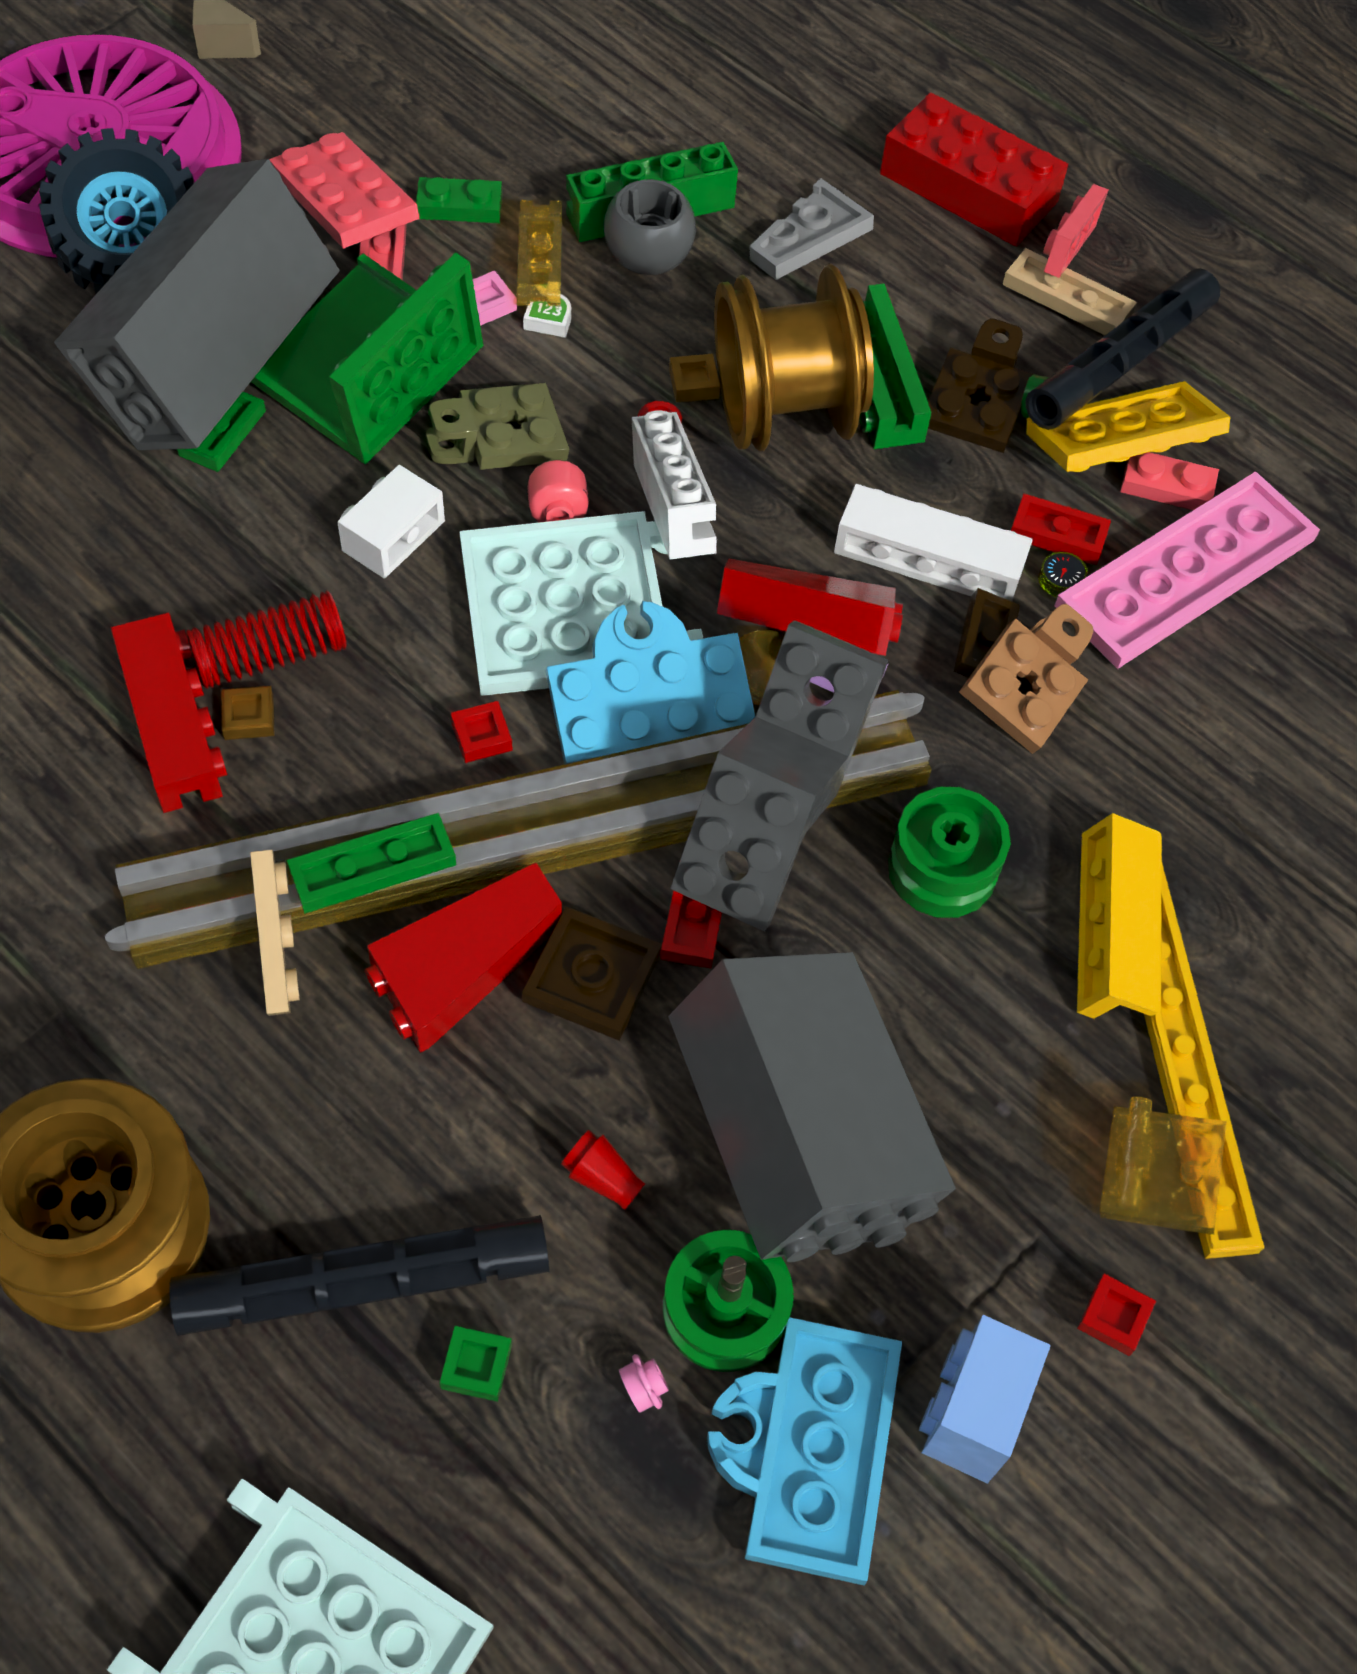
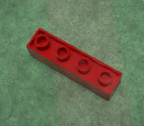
M169 612L111 627L154 788L163 813L183 808L180 795L195 790H200L203 802L223 797L218 778L227 776V771L220 747L209 749L206 738L216 734L208 707L198 709L195 698L204 696L196 667L186 670L183 661L193 657L185 629L174 630Z

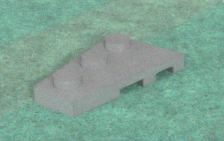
M820 178L813 185V193L807 199L800 197L793 204V212L786 219H777L750 245V261L777 280L873 230L874 215Z

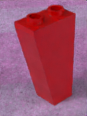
M728 558L724 567L717 614L782 631H787L788 625L795 620L871 653L886 656L888 642L898 643L903 618V604L895 602L896 588Z
M535 862L367 945L371 966L364 969L366 977L377 997L386 994L394 1009L389 1011V1015L399 1036L403 1040L411 1036L420 1053L433 1046L550 938L562 915V902Z

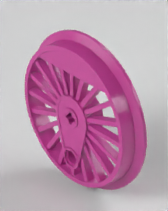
M114 35L62 37L26 47L0 60V156H7L0 158V178L19 170L22 171L0 187V241L26 252L56 257V254L52 253L41 217L39 204H42L39 190L29 204L16 200V198L46 176L45 169L50 160L60 166L62 165L59 150L68 143L74 151L80 149L78 136L88 132L93 142L103 140L101 129L113 128L115 139H125L126 129L135 130L139 133L140 143L145 145L151 135L161 141L163 155L172 148L180 156L181 168H189L193 175L194 183L207 168L240 163L242 154L241 135L231 107L219 91L206 81L197 69L186 60L158 45L129 37ZM95 69L90 94L83 93L78 70ZM109 69L121 70L104 94ZM69 72L74 93L65 92L53 76ZM139 73L148 75L128 90ZM40 81L47 90L34 89L29 85ZM167 83L174 86L162 92L154 94ZM190 99L194 101L192 105L170 108ZM120 216L113 222L120 226H126L131 224L134 219L129 216ZM134 242L130 246H136V243Z

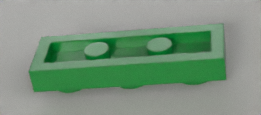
M438 812L288 859L287 864L303 912L306 914L456 866V855Z

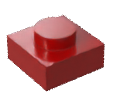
M498 701L451 712V723L465 763L513 751L512 738Z
M1103 1274L1097 1282L1077 1329L1130 1356L1136 1350L1156 1300Z

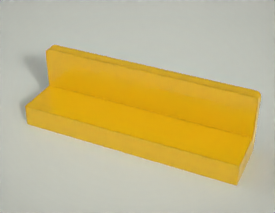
M1114 813L1082 833L1077 1013L1093 1019L1119 1005L1149 1016H1153L1161 1011L1162 836L1157 830Z

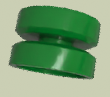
M936 787L918 794L903 810L888 858L889 879L899 897L916 911L936 918H959L977 911L991 897L1011 845L1008 824L997 806L981 794L965 788Z

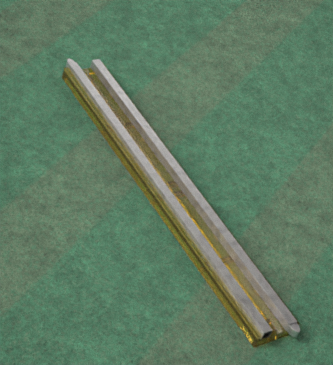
M899 690L875 695L838 794L827 808L878 797L881 794L927 785L932 770L928 762L930 756L923 740L915 742L906 720L908 717L914 716L921 711L924 703L923 695L918 693L904 694L903 692L900 693ZM747 724L115 865L118 888L123 897L127 922L125 925L109 931L105 936V940L111 950H131V956L137 969L259 941L250 852L273 850L275 863H286L289 894L279 895L281 916L291 915L293 933L480 890L535 862L543 874H548L685 842L688 840L718 752ZM439 812L456 855V866L304 914L288 868V859Z

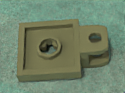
M546 383L460 390L459 398L438 400L429 405L428 414L433 427L427 429L425 440L431 459L436 463L459 464L473 462L474 453L480 470L543 464L552 460L567 461L569 446ZM444 415H452L453 423L444 421L442 417ZM515 422L520 424L521 428L513 429L511 424L505 423ZM449 441L454 444V447L445 449L438 443Z

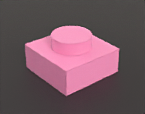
M495 270L473 279L480 326L517 310L516 296Z

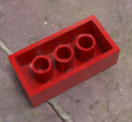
M930 92L887 134L880 174L1017 247L1058 203L1069 164L1049 152L1043 151L1018 138L1016 135L983 120L981 117L956 106L945 98Z

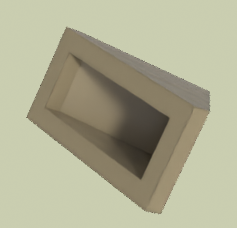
M194 0L192 26L199 59L256 58L261 54L255 19L225 0Z

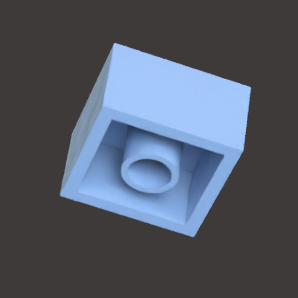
M982 1315L972 1332L962 1328L956 1344H953L950 1348L940 1373V1377L949 1381L948 1385L943 1382L940 1384L935 1398L932 1397L919 1428V1431L928 1435L922 1453L988 1484L1011 1457L1051 1345L985 1315Z

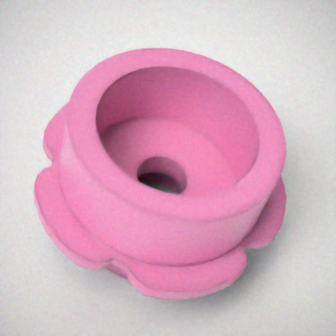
M634 1354L632 1355L634 1362L619 1369L625 1388L639 1413L654 1405L657 1409H660L662 1407L660 1395L669 1391L663 1374L654 1358L644 1363L639 1355Z

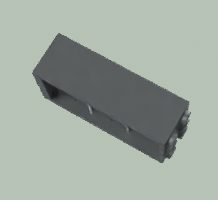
M269 158L210 167L205 170L62 332L54 344L137 450L198 448L340 270Z

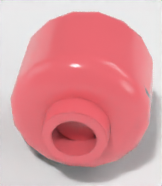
M552 460L539 465L530 474L527 485L529 508L532 517L538 523L583 518L586 515L589 505L587 482L584 473L577 465L568 461Z

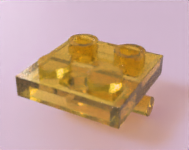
M1131 1097L1129 1108L1114 1106L1100 1205L1101 1218L1214 1235L1227 1121L1151 1111L1152 1101L1144 1097Z

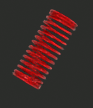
M328 590L325 592L321 591L320 600L316 595L312 594L310 604L307 599L301 597L299 601L300 608L295 601L290 600L289 611L284 604L280 603L278 606L279 615L275 608L269 606L268 618L263 610L258 609V623L254 615L248 612L246 615L247 626L243 618L237 615V631L232 620L229 618L225 620L226 633L221 623L215 621L216 639L210 626L205 624L203 631L206 644L198 628L187 629L189 643L204 688L207 690L209 687L213 688V679L217 686L221 684L212 645L226 681L228 683L232 681L222 639L236 676L239 680L242 679L232 634L248 676L252 677L253 672L242 629L258 671L263 674L264 670L253 626L269 669L274 670L263 621L274 646L279 664L284 668L285 663L278 642L273 616L283 638L291 664L294 665L296 661L289 641L284 614L292 630L301 660L305 662L306 656L300 640L294 609L306 636L311 656L316 658L317 654L310 635L305 607L316 631L322 654L326 656L327 649L319 627L315 602L326 626L332 650L334 652L341 651V649L345 650L347 647L346 637L332 594Z

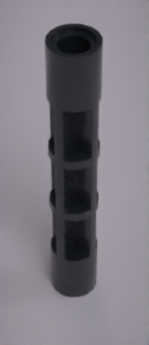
M1205 269L1191 270L1028 393L1025 400L1026 410L1031 420L1041 428L1047 430L1055 429L1214 306L1220 298V286L1215 276Z
M538 1215L175 1276L170 1278L169 1293L174 1329L177 1336L231 1327L233 1320L241 1319L242 1324L245 1325L487 1283L486 1276L497 1275L498 1281L550 1271L542 1217Z

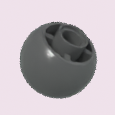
M653 179L635 181L617 192L608 205L604 219L605 241L613 257L628 270L642 275L666 273L681 264L692 249L696 234L694 211L687 197L673 185Z

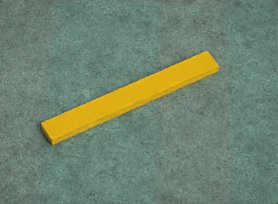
M1162 865L1161 1011L1153 1016L1144 1014L1204 1257L1205 1259L1259 1254L1264 1249V1244Z

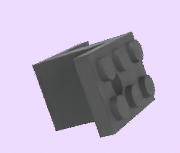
M794 620L788 625L756 717L717 754L670 889L765 932L771 924L804 835L838 794L888 664V659ZM820 676L829 680L834 689L833 699L827 701L817 699L810 690V679ZM736 851L742 854L748 862V872L736 873L732 871L725 862V852Z

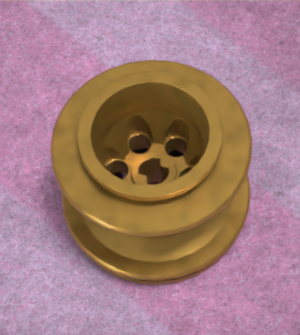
M833 264L826 265L820 273L816 302L760 309L754 288L750 280L744 275L737 277L734 287L729 282L719 283L716 289L714 309L716 356L725 415L735 446L738 449H748L752 442L758 451H764L769 444L771 436L772 415L828 408L836 432L844 440L851 439L856 433L860 413L867 412L870 408L874 386L870 327L865 306L858 290L854 287L847 288L842 274Z
M95 1078L59 1081L36 1089L11 1103L0 1113V1285L5 1294L23 1312L40 1322L75 1332L99 1333L122 1329L141 1322L164 1308L170 1302V1278L193 1274L196 1271L205 1250L210 1223L209 1195L202 1173L190 1156L183 1132L171 1113L155 1098L134 1086L110 1079ZM97 1167L95 1174L90 1179L84 1181L77 1180L80 1171ZM132 1176L128 1190H116L117 1184L121 1179ZM53 1195L63 1196L61 1203L57 1207L50 1210L43 1209L49 1197ZM93 1210L101 1214L96 1220L88 1216ZM58 1234H69V1238L65 1240L53 1239Z

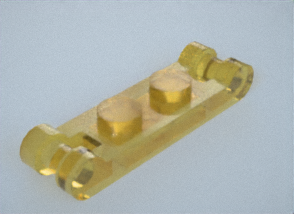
M520 200L517 306H530V302H547L548 306L561 307L562 201L550 200L549 205L533 204V200Z

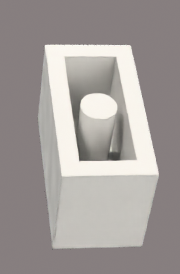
M399 464L386 477L378 479L371 491L356 505L349 506L341 515L340 520L337 521L342 551L385 579L445 522L442 491Z

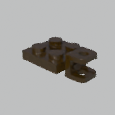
M990 318L981 326L971 354L950 347L928 401L932 412L928 429L1004 453L1021 410L1026 384L1030 376L1033 375L1032 373L1015 368L1017 354L1023 337L1022 329L1019 326ZM996 333H1002L1008 338V341L998 343L993 340L992 336ZM969 395H982L988 402L981 401L979 406L970 404L971 397Z

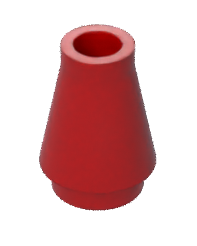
M590 1130L578 1140L561 1163L570 1172L569 1179L614 1201L624 1210L646 1184L637 1177L604 1134L597 1137Z

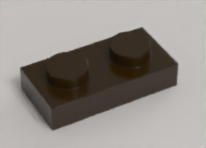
M976 589L969 600L953 672L968 678L971 676L1005 627L1014 619H1018L1019 604L983 589Z

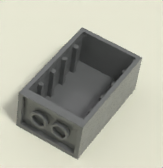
M853 952L722 959L668 1016L761 1260L785 1256L787 1262H796L824 1249H830L833 1255H839L849 1252L866 1242L873 1241L875 1247L878 1248L894 1244L907 1235L905 1228L911 1223L925 1220L939 1211L937 1203L956 1189Z

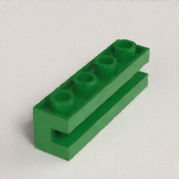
M723 141L566 175V189L571 200L566 201V214L579 242L605 237V214L608 205L616 193L635 181L649 179L669 183L680 190L687 197L695 217L735 208L738 168Z
M885 284L868 285L866 299L863 303L867 313L872 340L874 386L869 410L860 413L859 423L861 430L868 432L874 449L924 443L932 413Z

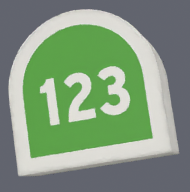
M542 292L535 295L530 300L523 318L524 330L566 337L571 323V304L560 293Z

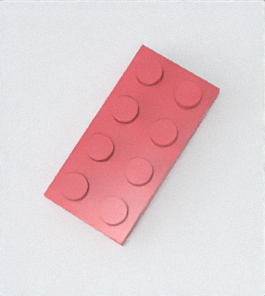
M343 132L326 134L319 141L303 147L289 148L282 155L269 159L274 168L280 173L284 184L292 196L343 249L419 219L417 203Z

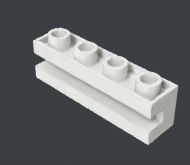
M656 410L647 413L645 416L632 417L634 467L669 559L716 553V535L710 521L716 520V503L677 412L669 413Z
M856 484L839 523L834 553L968 596H972L976 589L980 588L1012 601L1033 538L1017 534L1011 530H1004L984 524L965 516L942 511L923 503L897 497L878 489Z

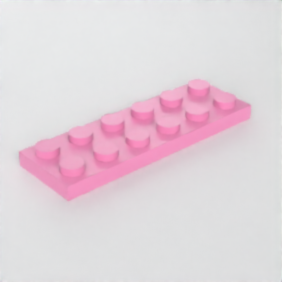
M1255 471L1059 594L1054 607L1057 608L1062 604H1068L1089 621L1093 626V635L1090 642L1119 669L1312 543L1320 529Z

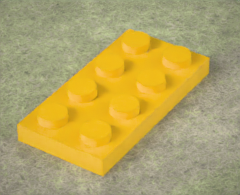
M1183 381L1086 404L1055 429L1047 430L1041 428L1031 418H1027L1026 434L1066 472H1082L1089 469L1090 466L1110 461L1123 462L1131 456L1147 452H1164L1172 446L1189 442H1205L1210 437L1229 433L1230 416L1187 382Z

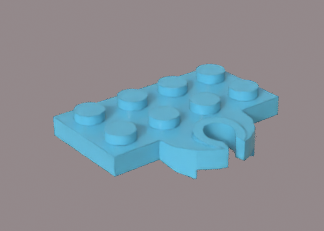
M642 601L640 605V615L650 626V634L646 638L635 639L626 633L624 621L628 612L625 605H622L602 621L592 644V659L548 666L545 670L565 766L625 755L741 729L755 718L738 632L690 641L684 624L669 609L653 602Z
M789 1317L784 1332L777 1374L754 1372L736 1378L734 1383L717 1399L712 1409V1415L720 1419L731 1415H742L751 1422L754 1429L753 1438L744 1444H735L728 1441L721 1432L708 1431L707 1435L708 1450L716 1470L733 1488L755 1497L744 1559L859 1585L866 1584L902 1341Z

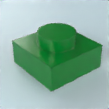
M455 1326L439 1383L440 1388L498 1402L512 1348V1338Z

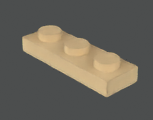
M1027 248L1023 250L1005 273L1004 286L1103 335L1108 334L1132 316L1137 304L1136 301L1068 268L1065 269L1060 278L1045 273L1044 269L1048 258Z
M273 850L250 852L266 1012L269 1016L291 1013L290 1001L300 1000L297 969H286L284 948L294 947L291 915L281 916L279 895L289 894L286 863H275Z

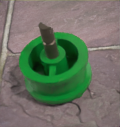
M718 1230L695 1238L676 1255L666 1277L663 1298V1320L671 1341L687 1359L696 1365L712 1371L735 1372L757 1365L775 1350L785 1332L794 1299L791 1275L781 1257L761 1260L752 1235L737 1230Z

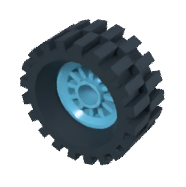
M113 128L101 129L103 140L93 142L89 132L78 136L80 149L74 151L68 143L59 150L62 165L60 166L50 160L45 169L48 182L41 181L39 193L42 204H39L52 253L56 254L58 264L65 274L72 270L74 282L84 290L90 281L93 282L95 294L100 291L145 240L144 237H147L194 184V178L189 168H181L180 156L172 148L163 155L160 140L150 135L146 145L142 144L139 140V133L135 130L126 129L125 139H115ZM120 216H129L134 219L131 224L126 226H120L113 222ZM135 242L136 246L131 247L130 244Z

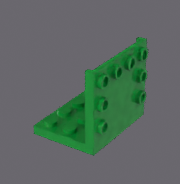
M456 252L443 265L436 266L430 273L427 281L417 290L362 253L357 258L358 265L296 324L251 382L366 465L484 346L470 261Z

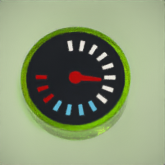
M1068 552L1052 553L1042 563L1038 575L1039 584L1046 593L1058 597L1059 594L1087 577V567L1074 554Z

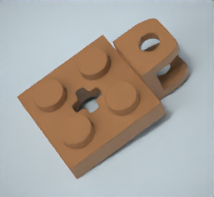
M1062 604L1057 607L1047 618L1040 620L1030 630L1020 621L1014 619L1005 627L959 693L1033 754L1042 748L1088 681L1086 677L1070 664L1079 658L1090 642L1093 635L1092 624L1068 604ZM1063 622H1069L1074 626L1075 636H1069L1063 631ZM1016 675L1022 678L1025 677L1030 682L1032 692L1029 691L1024 695L1018 690L1021 683L1016 678Z

